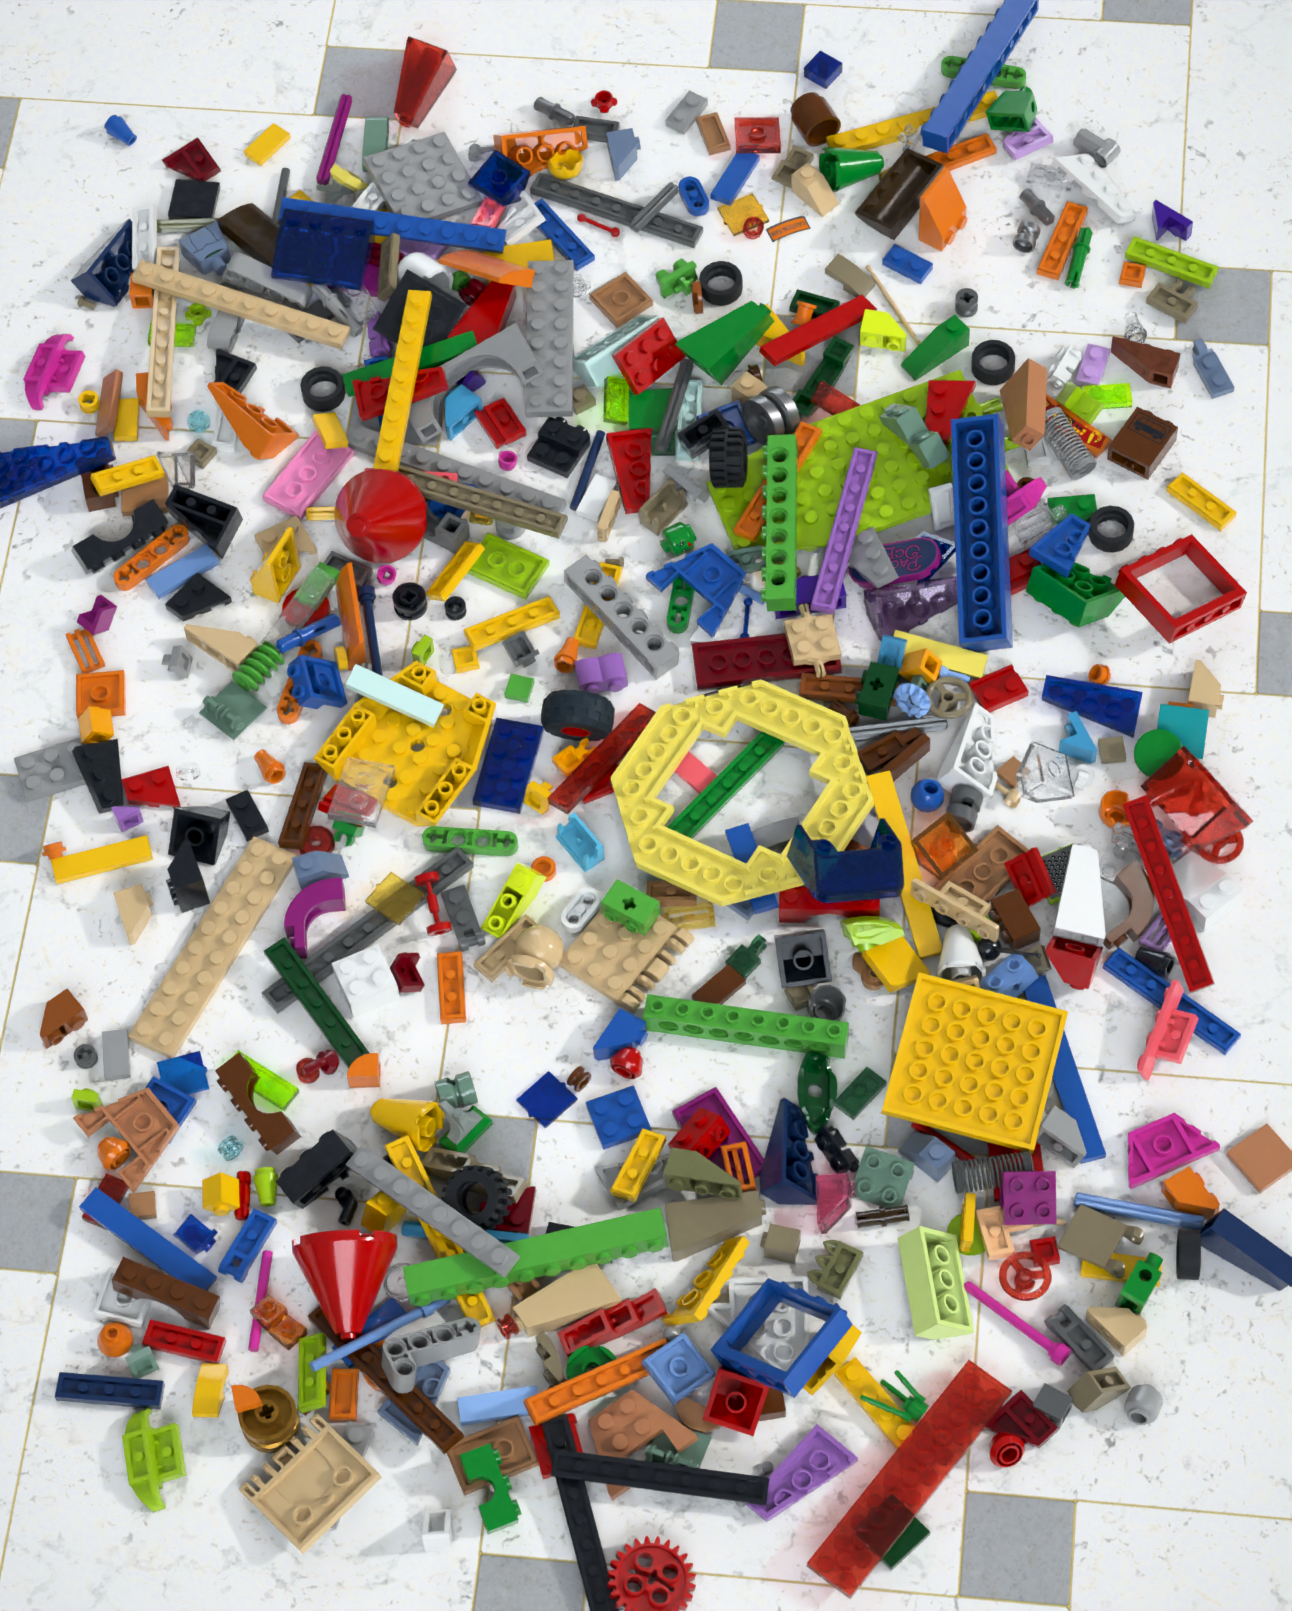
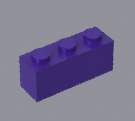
M805 575L797 578L796 610L774 611L775 619L800 616L798 607L801 604L809 605L810 614L818 613L819 611L811 610V602L819 575ZM844 583L842 584L836 609L846 608Z

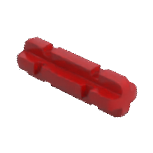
M238 1171L236 1178L239 1179L240 1208L235 1209L234 1216L238 1221H246L250 1211L251 1175L249 1171Z

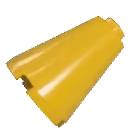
M380 1098L377 1102L373 1103L370 1110L374 1123L398 1138L408 1135L414 1148L418 1151L427 1152L430 1147H434L439 1139L435 1137L437 1130H442L445 1114L435 1101Z

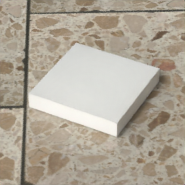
M109 1267L93 1308L92 1317L142 1330L153 1300H136L114 1291L112 1279L117 1269Z

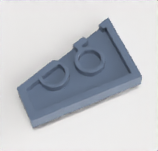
M440 1360L417 1367L415 1386L435 1406L451 1373L450 1367ZM387 1399L377 1410L378 1415L418 1446L423 1433Z

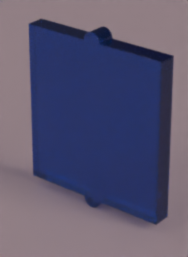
M200 1051L157 1062L160 1080L188 1095L210 1089L206 1076L208 1070L203 1064Z
M548 1071L518 1097L516 1102L528 1112L530 1118L533 1117L546 1129L570 1108L578 1098L566 1087L565 1082L561 1083Z

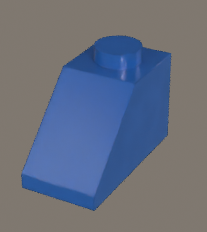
M619 1008L593 1046L594 1059L598 1061L609 1059L622 1048L642 1046L648 1037L646 1022Z

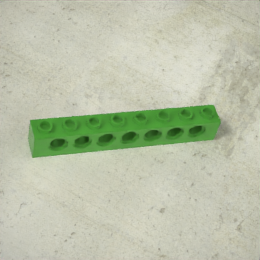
M796 434L768 435L767 445H763V457L767 459V465H763V479H767V485H763V499H767V505L762 506L763 520H766V526H762V539L766 540V546H762V561H766V567L761 568L762 581H766V588H761V600L766 602L767 611L796 610L798 445Z
M647 994L643 1013V1021L646 1022L647 1031L801 1053L812 1051L829 1057L843 1059L846 1056L849 1038L848 1022Z

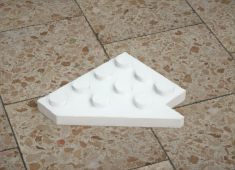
M808 1276L730 1278L729 1303H712L708 1312L725 1328H728L768 1278L780 1283L784 1281L794 1289L801 1288L808 1293ZM779 1303L746 1346L765 1363L786 1372L810 1342L809 1314Z

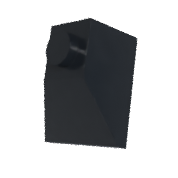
M209 806L175 807L168 855L175 856L183 841L188 839L197 862L215 865L227 836L230 811Z

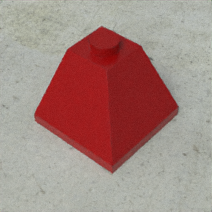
M1053 936L1046 947L1045 953L1064 983L1070 984L1069 986L1074 989L1084 990V988L1089 989L1093 982L1103 947Z
M719 1365L702 1420L754 1437L769 1387Z

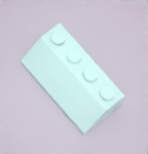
M641 314L573 357V371L590 387L602 388L610 383L609 379L615 375H622L612 355L657 320L659 316Z

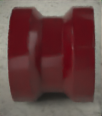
M474 278L468 281L467 287L459 291L460 298L470 307L486 288L482 282Z

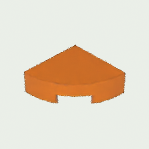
M245 1385L231 1386L237 1413L263 1406L259 1395L252 1388Z

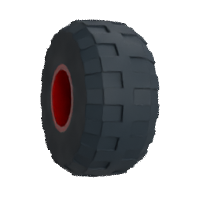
M579 690L553 691L543 700L541 723L545 731L553 736L573 741H581L585 738H588L589 742L605 739L613 729L615 708L608 698L600 694Z

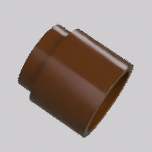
M815 92L803 94L794 101L790 108L791 120L809 146L816 147L826 143L827 136L835 135L840 130L841 122L827 100Z

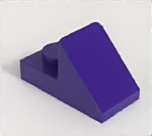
M1158 200L1153 202L1152 222L1156 241L1167 230L1175 237L1187 241L1192 234L1193 221Z

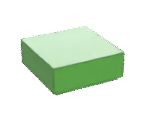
M511 674L504 693L505 698L528 703L535 683L534 678Z

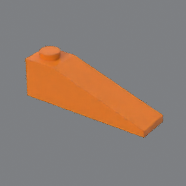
M586 126L493 135L495 158L504 181L526 179L543 169H547L548 160L556 152L559 155H564L568 149L578 152L588 149Z
M208 383L207 387L243 446L250 451L254 458L258 460L274 458L299 437V434L278 417L275 420L264 414V408L247 403L246 396L226 383Z

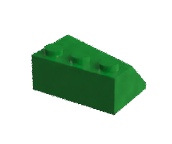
M1076 562L1068 578L1045 564L1033 567L1025 591L1034 600L1043 603L1053 613L1061 615L1071 625L1078 628L1109 617L1125 598L1121 591L1111 583L1112 578L1106 575L1102 577L1090 573L1089 568Z

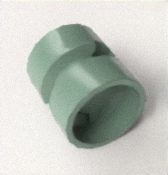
M469 1071L455 1075L454 1080L447 1077L434 1081L440 1103L446 1100L456 1109L459 1104L466 1107L478 1103Z

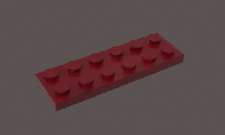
M785 633L692 644L697 690L734 686L742 683L752 684V681L760 679L766 682L801 678L802 673L816 674L814 665L803 664L793 666ZM840 659L823 664L826 675L842 673Z

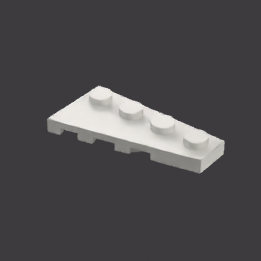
M1089 153L1057 157L1053 160L1051 165L1056 169L1061 168L1067 173L1065 177L1071 183L1076 181L1083 187L1081 192L1087 197L1096 199L1098 201L1097 206L1117 224L1135 220L1138 215Z

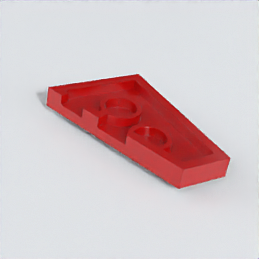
M929 380L925 425L928 431L938 432L944 445H949L952 439L951 419H959L963 410L966 409L968 399L976 387V381Z

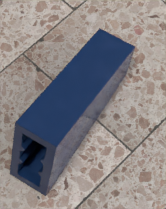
M1225 1208L1206 1221L1200 1231L1201 1246L1278 1291L1283 1290L1287 1286L1292 1287V1257Z

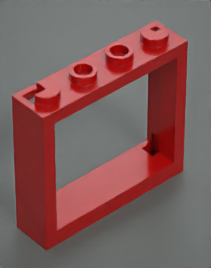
M1192 534L1183 539H1177L1167 547H1160L1155 553L1148 556L1144 555L1130 565L1122 566L1118 571L1119 574L1114 584L1169 644L1240 609L1247 595L1244 588ZM1186 555L1223 595L1174 619L1137 578Z

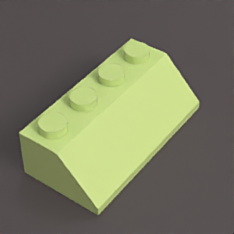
M918 1226L898 1237L899 1252L915 1336L936 1340L974 1333L967 1291L964 1288L965 1280L956 1235Z

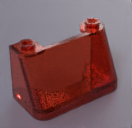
M1185 746L1177 751L1140 786L1147 793L1146 796H1148L1151 806L1154 808L1158 805L1178 827L1183 835L1180 840L1190 850L1193 848L1196 850L1205 848L1246 829L1254 822L1220 782Z

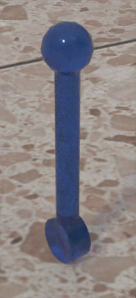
M749 597L745 598L743 602L745 605L743 633L740 635V638L749 637L750 606L753 604V600Z

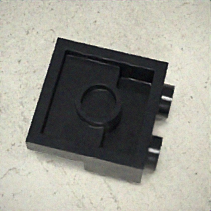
M548 417L538 432L537 441L527 454V461L568 479L591 445L590 434L581 425L576 427L569 425L563 417Z

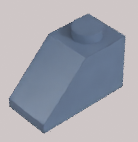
M633 128L606 132L607 147L615 181H619L638 159L637 150H641L639 136H634Z
M315 850L292 858L301 891L307 886L324 879L349 878L341 854Z
M915 1132L898 1149L899 1153L909 1161L914 1162L919 1169L937 1183L952 1169V1162H955V1152L937 1137Z

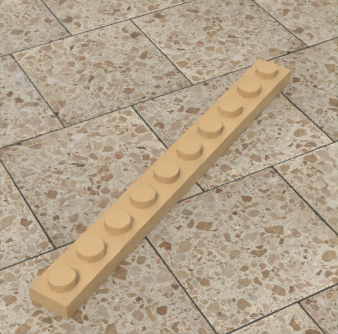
M157 247L156 265L179 272L180 247ZM155 289L146 417H170L177 296Z
M144 260L140 261L132 275L133 283L342 350L351 333L349 326Z

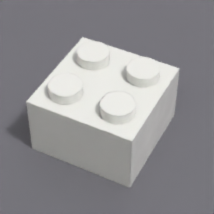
M378 944L331 963L335 979L353 1018L400 999L397 983Z

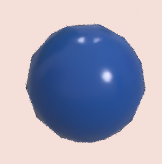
M927 778L922 779L911 788L910 800L913 806L920 812L930 813L936 811L943 804L944 790L937 781Z

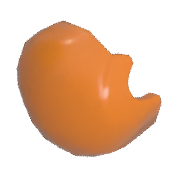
M1112 790L1106 792L1101 798L1098 813L1101 821L1107 827L1121 830L1130 826L1122 805L1129 802L1128 793Z

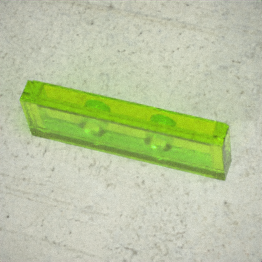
M240 1052L260 1077L254 1088V1093L285 1111L299 1094V1088Z

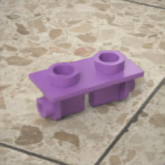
M377 311V318H371L367 323L368 338L372 340L369 342V353L372 358L385 355L388 358H392V341L372 330L381 315Z

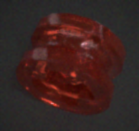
M755 216L747 218L742 228L743 234L748 239L759 238L762 235L764 223ZM749 224L752 226L757 225V230L749 231Z
M304 1058L296 1065L298 1079L305 1084L314 1083L320 1076L319 1069L309 1075L304 1074L303 1066L314 1060L312 1058Z
M508 1313L504 1315L503 1319L498 1318L495 1320L500 1333L506 1340H509L512 1334H519L514 1320Z

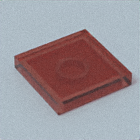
M734 117L736 153H781L779 117Z

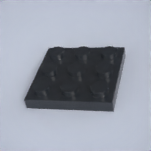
M407 269L372 330L398 344L408 290L431 291L432 300L422 347L447 339L467 304Z

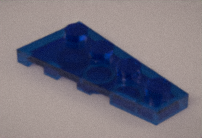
M1046 675L1042 701L1071 713L1077 711L1078 715L1134 738L1143 692Z

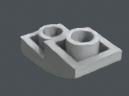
M797 817L788 818L752 831L757 847L761 845L769 850H774L781 846L785 849L799 828L800 823Z

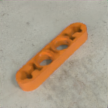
M181 524L171 526L119 567L113 575L116 587L122 591L134 588L183 549L190 540L188 529ZM177 534L178 536H181V535H182L183 537H182V538H179V537H174V536ZM161 546L167 548L163 554H156L154 552L156 548ZM140 561L149 562L146 568L141 569L137 567ZM122 577H124V578H128V577H129V580H127V581L124 580V579L121 580V578H122Z
M309 640L304 646L300 647L297 657L299 655L308 656L307 652H311L313 649L316 652H313L311 657L322 659V647L319 642ZM290 677L287 680L277 706L278 718L284 724L295 723L303 707L299 706L298 700L289 694L294 688L292 678ZM289 703H292V712H289L288 715H284V712H287L289 710Z

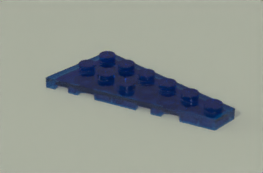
M107 436L83 439L80 443L69 444L68 442H60L57 446L45 444L14 448L10 452L1 453L0 451V509L116 460L112 441Z

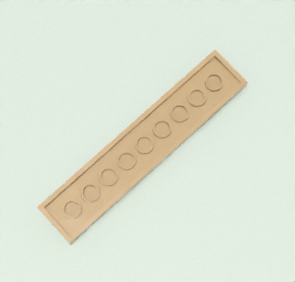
M255 836L253 837L129 1033L130 1041L172 1060L175 1058L294 867L292 858L297 855Z

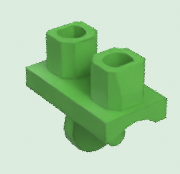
M681 258L673 264L674 271L670 274L665 269L656 272V282L660 288V295L664 299L673 293L678 294L682 292L686 296L691 294L690 286L692 282L698 280L695 262L692 260L687 263Z

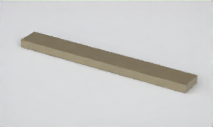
M399 465L398 472L409 477L418 486L424 498L557 539L560 538L568 521V517L565 514Z

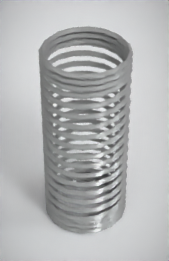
M1060 407L1051 408L1045 412V421L1054 414L1057 415L1045 423V435L1043 437L1056 454L1060 463L1063 464L1062 466L1072 480L1081 479L1095 469L1097 462L1092 457V454H1090V451L1087 450L1088 448L1085 447L1079 435L1076 434L1077 432L1074 431V427H1072ZM1063 424L1062 426H1060V427L1057 428L1056 430L1052 431L1053 429H1055V428L1058 427L1059 425ZM1063 427H1065L1062 431H1060L1059 433L1055 434L1057 431H1059L1060 429H1062ZM1068 430V431L1065 432L1063 435H1061L1060 437L1056 438L1058 435H1060V434L1063 433L1064 431ZM1072 440H1074L1071 444H1069V445H1067L1066 447H1064L1067 443H1069V442H1071ZM1073 444H1075L1072 448H1070V449H1068L1067 451H1065L1067 448H1069L1070 446H1072ZM1082 454L1081 456H1079V457L1076 458L1075 460L1071 461V460L1074 459L1076 456Z

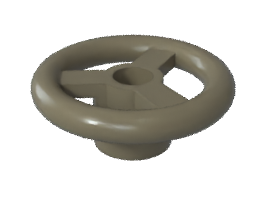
M955 677L938 678L935 682H931L925 690L931 703L929 711L942 719H955L963 716L970 709L973 702L970 687L964 681ZM943 684H954L960 687L964 693L948 691ZM934 689L940 693L938 709L931 700ZM958 701H965L964 705L957 710Z

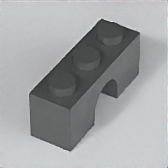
M426 501V523L428 524L423 538L456 554L462 544L470 538L468 522L447 512L443 519L439 518L429 509L428 502Z

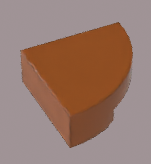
M697 281L691 284L692 302L695 314L703 313L701 283Z

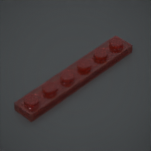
M639 703L548 797V803L568 815L628 753L656 712Z

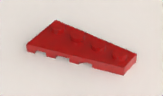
M442 367L418 370L412 403L449 390L446 374ZM380 376L371 377L370 381L363 382L360 379L352 380L359 416L363 422L384 414L391 377L383 379Z
M652 428L606 433V442L625 514L639 513V509L650 499Z

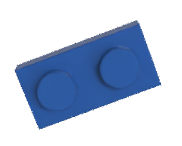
M896 244L892 246L882 259V265L919 284H922L933 270V263Z

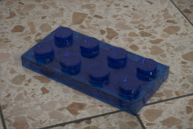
M496 718L473 796V805L521 814L526 788L530 783L543 737V726Z

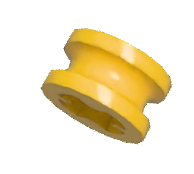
M87 390L79 395L78 402L81 411L92 414L99 410L100 401L95 391Z

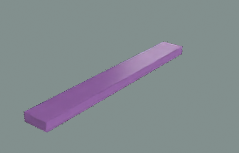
M854 448L811 602V610L829 614L835 613L876 464L877 451Z

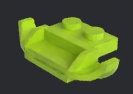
M146 1408L131 1416L126 1425L125 1434L122 1435L129 1486L132 1487L136 1496L151 1511L156 1512L166 1509L159 1489L163 1488L162 1483L187 1476L179 1425L172 1423L154 1429L149 1423V1415L152 1414V1409Z

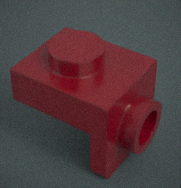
M418 952L399 953L390 966L400 993L421 992L425 986L416 968V964L421 958Z

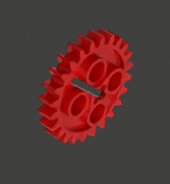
M645 1536L643 1544L635 1538L633 1548L626 1543L623 1548L625 1553L621 1551L616 1552L618 1561H611L610 1566L614 1570H609L607 1574L608 1578L613 1579L608 1582L607 1588L615 1589L610 1593L609 1597L610 1599H619L615 1608L624 1606V1611H679L678 1609L686 1611L688 1605L685 1601H692L693 1595L689 1592L695 1591L696 1588L695 1584L690 1583L695 1580L696 1574L688 1573L692 1569L693 1563H684L688 1554L685 1553L679 1556V1545L671 1549L669 1548L670 1540L668 1539L662 1545L658 1536L654 1543H650L649 1537ZM647 1559L651 1566L643 1568L638 1564L637 1560ZM633 1570L635 1574H630L629 1571ZM672 1570L676 1577L674 1579H667L663 1575V1571ZM650 1577L655 1578L653 1585L648 1584ZM636 1583L640 1587V1591L631 1592L627 1588V1584ZM668 1588H673L674 1591L671 1592L668 1590ZM661 1594L666 1602L656 1603L652 1599V1595Z

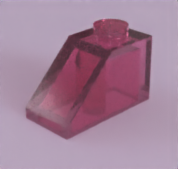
M847 1173L816 1175L817 1224L821 1234L828 1233L852 1207L851 1198L856 1197L855 1183L850 1182Z

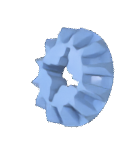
M911 683L901 684L893 695V698L896 700L895 705L901 707V712H907L909 718L915 716L919 719L922 715H926L930 709L931 703L928 695L917 685ZM910 696H911L912 703H913L914 705L910 704L911 702H910V700H908V698H909Z

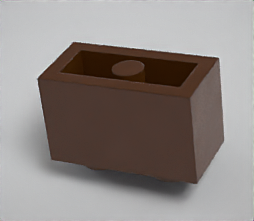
M1018 888L991 899V910L988 914L990 919L999 925V934L1005 945L1008 944L1011 949L1018 950L1040 940L1041 928Z

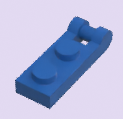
M254 1208L221 1261L218 1272L225 1276L229 1274L234 1277V1280L243 1283L249 1269L277 1225L276 1218ZM235 1259L242 1261L239 1267L233 1265Z

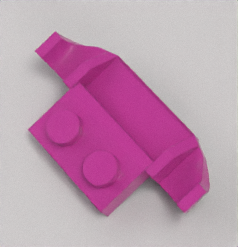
M56 334L48 338L43 344L39 343L23 379L26 397L32 410H43V395L49 396L50 392H71L86 357L83 351L66 350L64 347L66 341H73L74 337L71 334Z
M1006 470L1008 526L1036 507L1047 487L1041 477L1019 488L1009 471Z

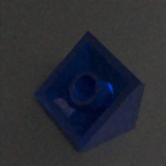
M495 150L469 180L468 185L499 205L507 206L521 201L522 198L519 195L525 190L531 173L526 168Z

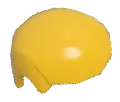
M568 149L564 155H559L556 152L548 160L550 173L561 180L574 179L582 170L583 155L572 149Z

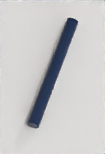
M597 430L572 498L570 509L573 511L577 510L584 496L603 443L605 432L602 430Z

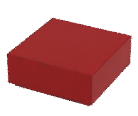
M1055 1236L1029 1240L1034 1268L1060 1264Z

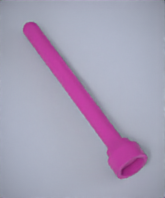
M970 1281L964 1283V1288L969 1294L1048 1351L1050 1360L1060 1367L1068 1359L1072 1349L1067 1345L1052 1342Z

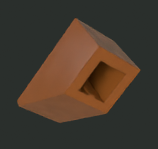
M68 988L46 1002L40 1030V1037L46 1049L52 1045L59 1044L65 1036L72 1031L81 1029L85 1022L88 1021L84 1008Z

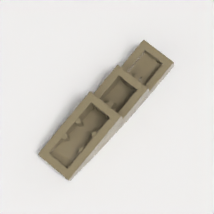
M430 1147L421 1162L426 1172L445 1181L449 1176H455L454 1171L457 1169L463 1170V1167L467 1165L493 1168L494 1171H499L502 1174L501 1178H505L509 1182L506 1187L512 1190V1194L508 1195V1198L513 1200L512 1203L517 1204L528 1185L526 1178L503 1174L500 1166L480 1163L477 1161L476 1156L472 1154ZM480 1183L473 1185L469 1189V1191L487 1196L486 1189Z

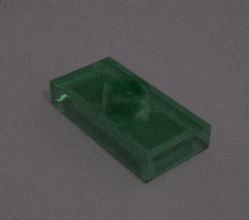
M866 1067L839 1095L834 1106L854 1121L887 1085V1081L869 1067Z

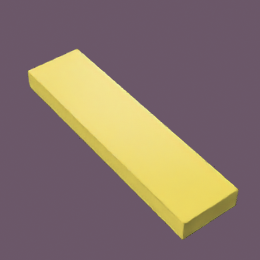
M895 630L893 637L907 640L905 655L906 653L927 648L942 661L941 666L947 667L950 671L966 674L975 679L983 677L988 655Z

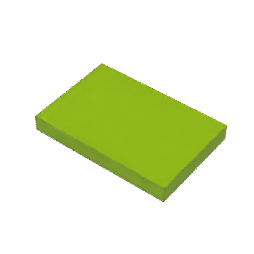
M488 532L481 542L485 550L467 573L526 600L549 567L550 561Z

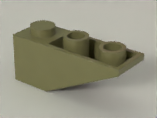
M671 1147L664 1170L667 1188L675 1191H692L700 1195H717L725 1199H743L741 1183L697 1151Z

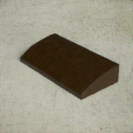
M906 148L855 211V215L879 233L895 240L920 209V197L944 168L943 164Z
M253 203L237 207L218 219L221 232L249 256L286 275H290L314 256L311 250Z

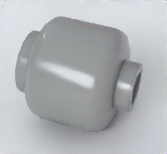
M1136 1385L1131 1388L1128 1394L1124 1411L1133 1423L1137 1425L1150 1424L1157 1419L1163 1404V1398L1152 1385Z

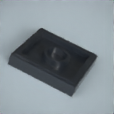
M176 179L168 218H214L221 188L220 182Z

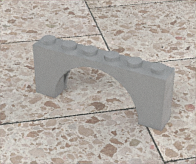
M517 323L506 327L501 332L440 366L445 371L449 390L470 371L485 368H500L510 371L519 377L524 385L544 374ZM449 390L411 404L409 420L423 443L443 432L440 423V410Z

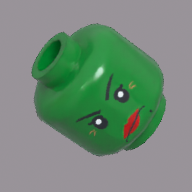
M677 522L662 531L663 540L660 541V545L666 554L670 552L674 557H678L694 548V541L697 539L689 524L685 525L682 522Z

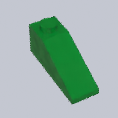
M953 315L938 325L901 363V367L915 381L969 346L970 329L956 315Z

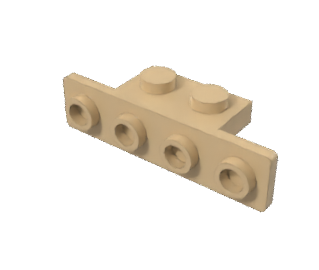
M916 878L911 882V895L917 901L928 904L935 908L938 913L956 920L959 925L972 929L980 937L990 939L993 942L997 941L999 925L985 918L991 910V904L950 881L946 883L940 892Z

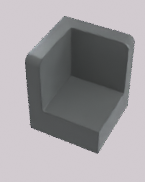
M1044 1383L1033 1402V1408L1050 1416L1051 1421L1060 1430L1072 1408L1073 1397Z

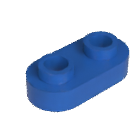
M692 176L681 179L678 185L679 194L687 211L693 216L705 215L709 211V199L700 181Z

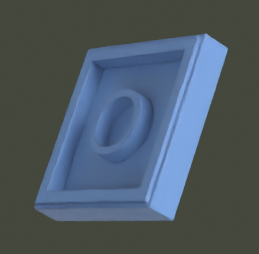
M684 1332L641 1362L642 1366L673 1406L716 1375Z

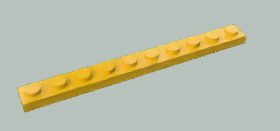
M408 290L373 469L399 470L432 300L431 291Z

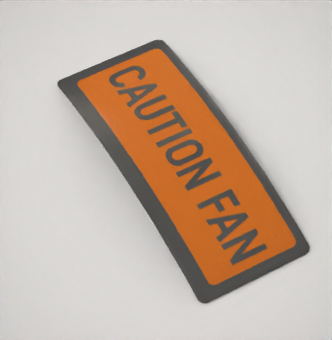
M799 216L767 228L766 231L772 242H775L788 235L811 229L804 216Z

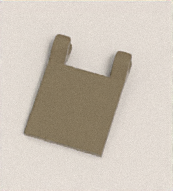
M1080 1204L1060 1239L1057 1248L1102 1268L1112 1276L1120 1279L1125 1273V1264L1121 1261L1113 1260L1111 1257L1123 1236L1132 1243L1140 1245L1144 1239V1231L1139 1227L1126 1225Z

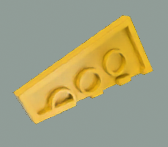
M744 1236L728 1238L707 1262L709 1269L701 1272L691 1282L694 1285L692 1290L686 1295L681 1294L675 1302L678 1306L672 1314L664 1315L661 1319L667 1327L700 1322L707 1316L712 1302L719 1297L722 1286L730 1279L733 1274L732 1270L745 1255L744 1251L750 1242Z

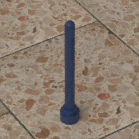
M363 585L358 587L356 592L358 602L363 606L372 672L383 676L372 606L376 599L375 588L371 585Z

